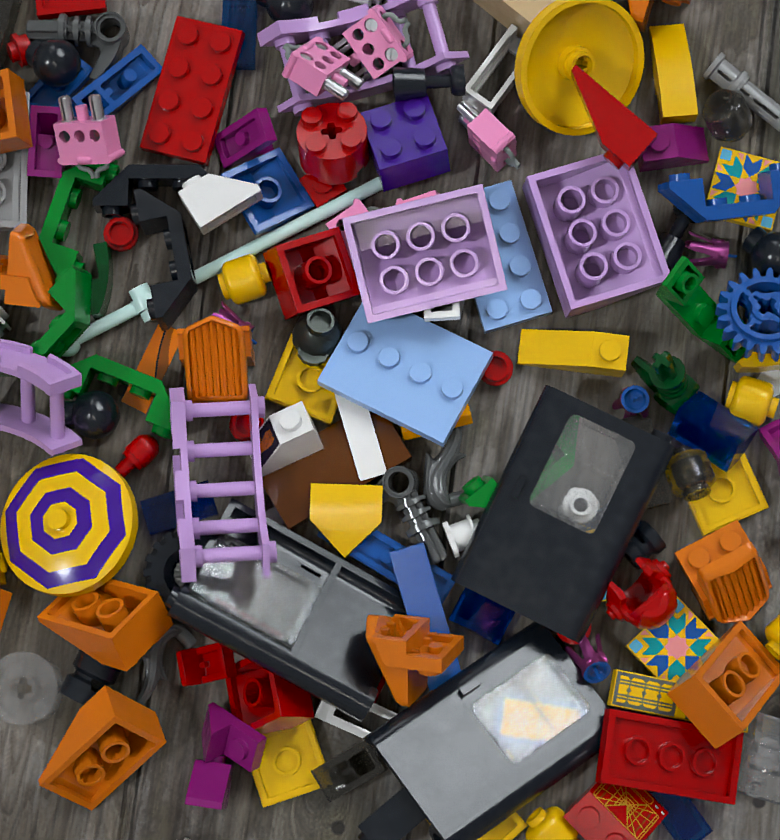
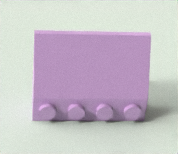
M604 154L527 176L522 187L565 318L599 309L659 286L670 273L634 166L629 171L623 166L618 170L604 159Z
M483 184L342 218L367 323L508 290Z

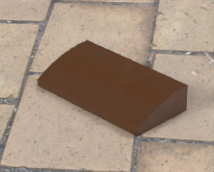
M369 411L386 470L394 466H403L410 462L412 456L392 423ZM342 419L318 433L324 449L262 477L265 491L285 525L291 531L310 520L311 483L371 485L384 476L383 474L363 481L359 479Z

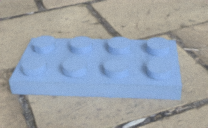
M511 180L484 188L508 290L474 298L485 334L547 316L553 312Z

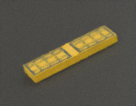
M613 669L607 705L691 722L667 695L677 681ZM747 726V728L743 731L744 733H747V732H748V726Z

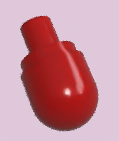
M148 434L137 436L125 447L126 450L122 452L125 458L114 467L115 470L125 478L134 468L139 471L145 468L158 455L159 444L157 440Z

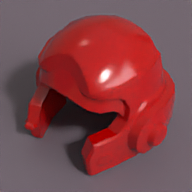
M637 557L635 561L643 572L624 592L614 582L611 581L608 584L606 592L607 603L605 604L607 607L606 613L613 620L627 621L639 629L653 630L666 624L674 615L678 606L677 592L670 580V567L665 561L660 562L657 559L651 560L650 558Z

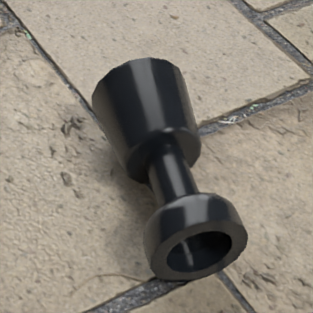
M464 64L453 65L449 69V74L426 75L423 68L392 67L395 102L425 97L427 89L450 88L451 94L454 96H465L466 94Z
M673 205V212L677 218L669 233L662 232L658 236L670 272L681 258L685 249V243L681 239L689 223H695L675 205Z

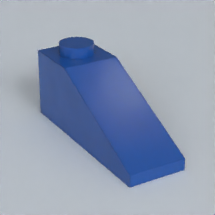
M140 44L71 98L74 117H77L75 106L87 104L89 116H92L88 97L92 94L101 95L104 115H116L161 74L162 66Z

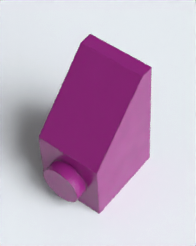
M677 123L649 126L658 133V136L638 160L639 172L708 163L709 157L704 128Z
M220 755L207 763L204 760L195 759L185 799L186 805L218 810L227 808L234 765L226 764L227 756Z

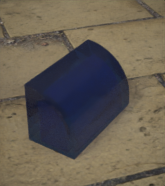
M698 391L678 408L668 435L727 472L746 451L758 427L745 419L734 416L730 413V409L703 392Z
M465 587L449 620L477 636L499 645L515 611Z

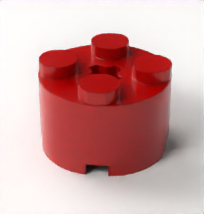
M343 102L325 103L316 107H307L303 110L296 131L299 159L303 171L308 176L310 173L317 177L318 182L328 185H338L352 181L358 176L357 172L363 166L365 168L369 161L367 125L363 116L357 111V107L353 103Z

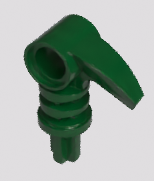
M664 351L661 355L657 352L654 353L652 356L653 364L637 355L631 365L645 384L655 393L653 398L667 411L678 416L700 389L698 383L686 374L683 362L679 358L671 356L668 351Z

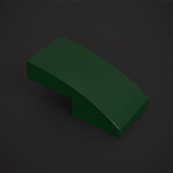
M107 242L93 244L99 275L98 279L91 280V315L95 321L106 315L113 287L112 251Z

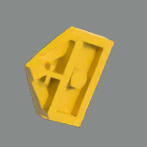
M311 483L310 521L344 558L352 553L382 523L383 486Z

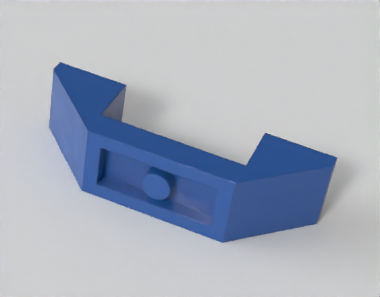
M780 163L769 164L770 171L759 173L760 194L739 196L740 203L727 204V197L705 200L703 178L690 179V173L669 175V182L658 184V192L695 223L773 214L780 207Z

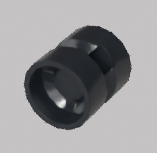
M79 650L73 662L76 670L74 673L67 674L59 692L84 705L103 686L115 684L121 670L103 665L82 650Z

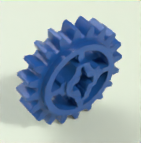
M753 268L751 279L741 272L739 273L738 284L729 280L726 291L720 292L719 303L716 306L715 315L719 316L716 327L724 329L722 334L723 341L734 339L732 351H736L741 347L745 348L744 358L747 359L753 352H757L759 362H763L765 355L770 353L772 359L778 362L780 355V275L778 278H775L772 268H768L765 276H761L757 268ZM739 306L746 309L745 316L748 319L746 324L741 321L737 309Z

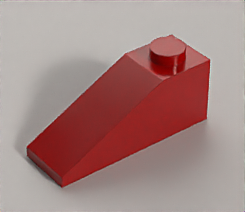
M575 65L571 70V77L600 146L606 152L603 155L604 159L618 170L623 166L629 171L657 139L658 133Z

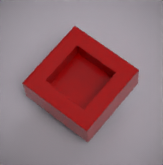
M310 173L309 176L306 174L299 178L316 208L347 193L344 184H324L318 182V178Z

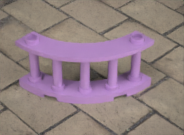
M387 0L388 3L382 5L386 12H392L400 19L406 17L408 12L418 8L423 9L436 56L417 65L413 56L408 61L401 62L402 67L423 68L426 75L449 74L451 66L470 58L468 51H449L436 7L439 3L438 0ZM363 4L337 12L338 19L320 23L317 16L293 20H278L257 33L260 47L275 46L276 50L281 53L285 68L288 60L285 58L286 51L282 49L284 44L289 43L295 46L298 43L309 42L316 36L323 38V41L329 44L330 37L342 35L344 31L368 15L370 8L368 4ZM391 18V20L393 21V23L396 25V27L398 28V30L400 31V33H401L402 36L404 37L403 30H402L404 24L396 23V22ZM392 74L381 78L378 77L375 80L371 76L362 84L359 90L351 86L346 87L349 90V94L343 101L328 91H324L317 97L312 93H306L304 88L288 78L293 97L278 105L277 108L279 113L293 112L294 116H301V113L307 107H316L325 103L350 102L393 90Z
M0 339V372L20 378L21 407L0 403V431L8 432L31 441L51 456L83 445L82 438L65 426L64 393L82 386V374L73 366L52 354H49L46 358L33 353V347L30 345ZM35 386L50 396V418L35 412Z
M248 384L249 400L192 403V400H185L183 387L169 388L173 449H179V455L172 456L182 583L197 582L196 568L203 567L205 563L261 560L263 577H271L270 563H277L276 541H269L261 467L259 418H265L264 396H258L255 384ZM249 415L250 441L194 444V440L187 441L186 422L193 421V418ZM251 455L253 481L197 484L196 480L189 481L188 462H195V458ZM254 495L256 518L199 521V517L192 518L191 502H197V498ZM257 532L259 545L202 549V545L195 546L194 540L200 539L201 535Z

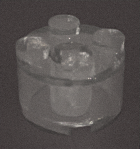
M14 652L3 657L0 660V718L14 725H36L51 718L58 710L63 699V694L60 693L63 678L58 667L46 657L30 652ZM27 679V684L32 686L31 693H26L24 699V694L18 692V685H24Z

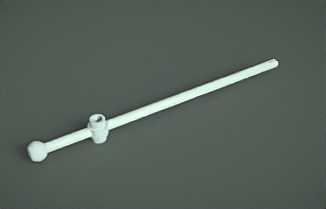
M379 177L194 270L197 284L221 273L223 263L247 254L256 255L352 206L354 199L362 201L383 190ZM143 283L129 291L133 300L131 303L90 323L85 332L62 356H74L80 350V344L135 316L141 315L144 323L152 321L147 308V299L152 298L148 283Z

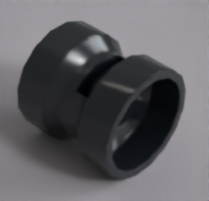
M643 520L639 523L624 557L637 570H640L641 568L635 559L637 557L649 558L653 554L658 555L666 548V544L659 534Z

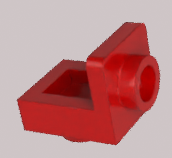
M219 643L180 650L176 653L183 687L237 677L233 651Z

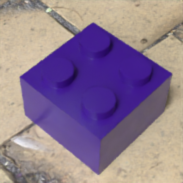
M427 93L425 97L398 101L360 113L367 125L369 151L384 192L451 171L448 149Z

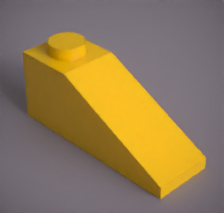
M521 329L517 365L622 378L626 371L630 336L595 331Z

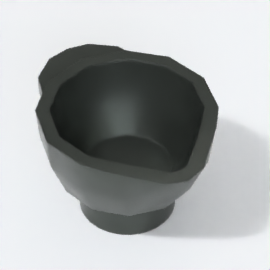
M315 308L302 315L292 331V343L297 349L298 357L304 364L309 366H318L325 363L327 358L331 357L342 338V327L334 315L325 308Z

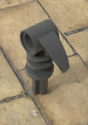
M111 11L102 13L96 21H93L92 16H87L85 21H81L80 16L75 15L73 21H69L67 14L60 13L58 20H29L26 24V35L30 41L38 39L47 41L55 38L74 42L75 47H80L82 42H86L87 47L99 48L100 55L89 76L92 80H96L119 61L123 49L130 40V34L123 17ZM116 26L121 28L119 34L113 38L104 36V32L109 27Z
M403 466L389 468L383 478L376 484L383 486L382 506L386 502H392L397 512L403 511L405 517L401 521L402 523L408 522L411 527L406 532L408 539L416 537L418 543L424 542L430 565L442 562L447 558V552L435 529V526L439 525L440 521L438 517L430 518L428 513L432 510L431 507H424L422 503L426 496H419L417 492L420 485L417 473ZM403 472L409 478V486L404 492L399 493L393 487V479L397 474Z

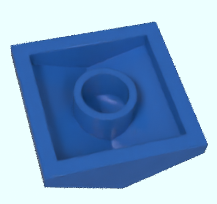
M280 147L220 175L258 184L263 199L241 212L255 235L272 231L298 218L315 206Z

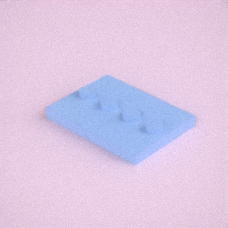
M361 303L320 374L317 383L319 386L444 447L492 361L493 352L438 325L425 322L423 318L413 313L367 323L363 303Z

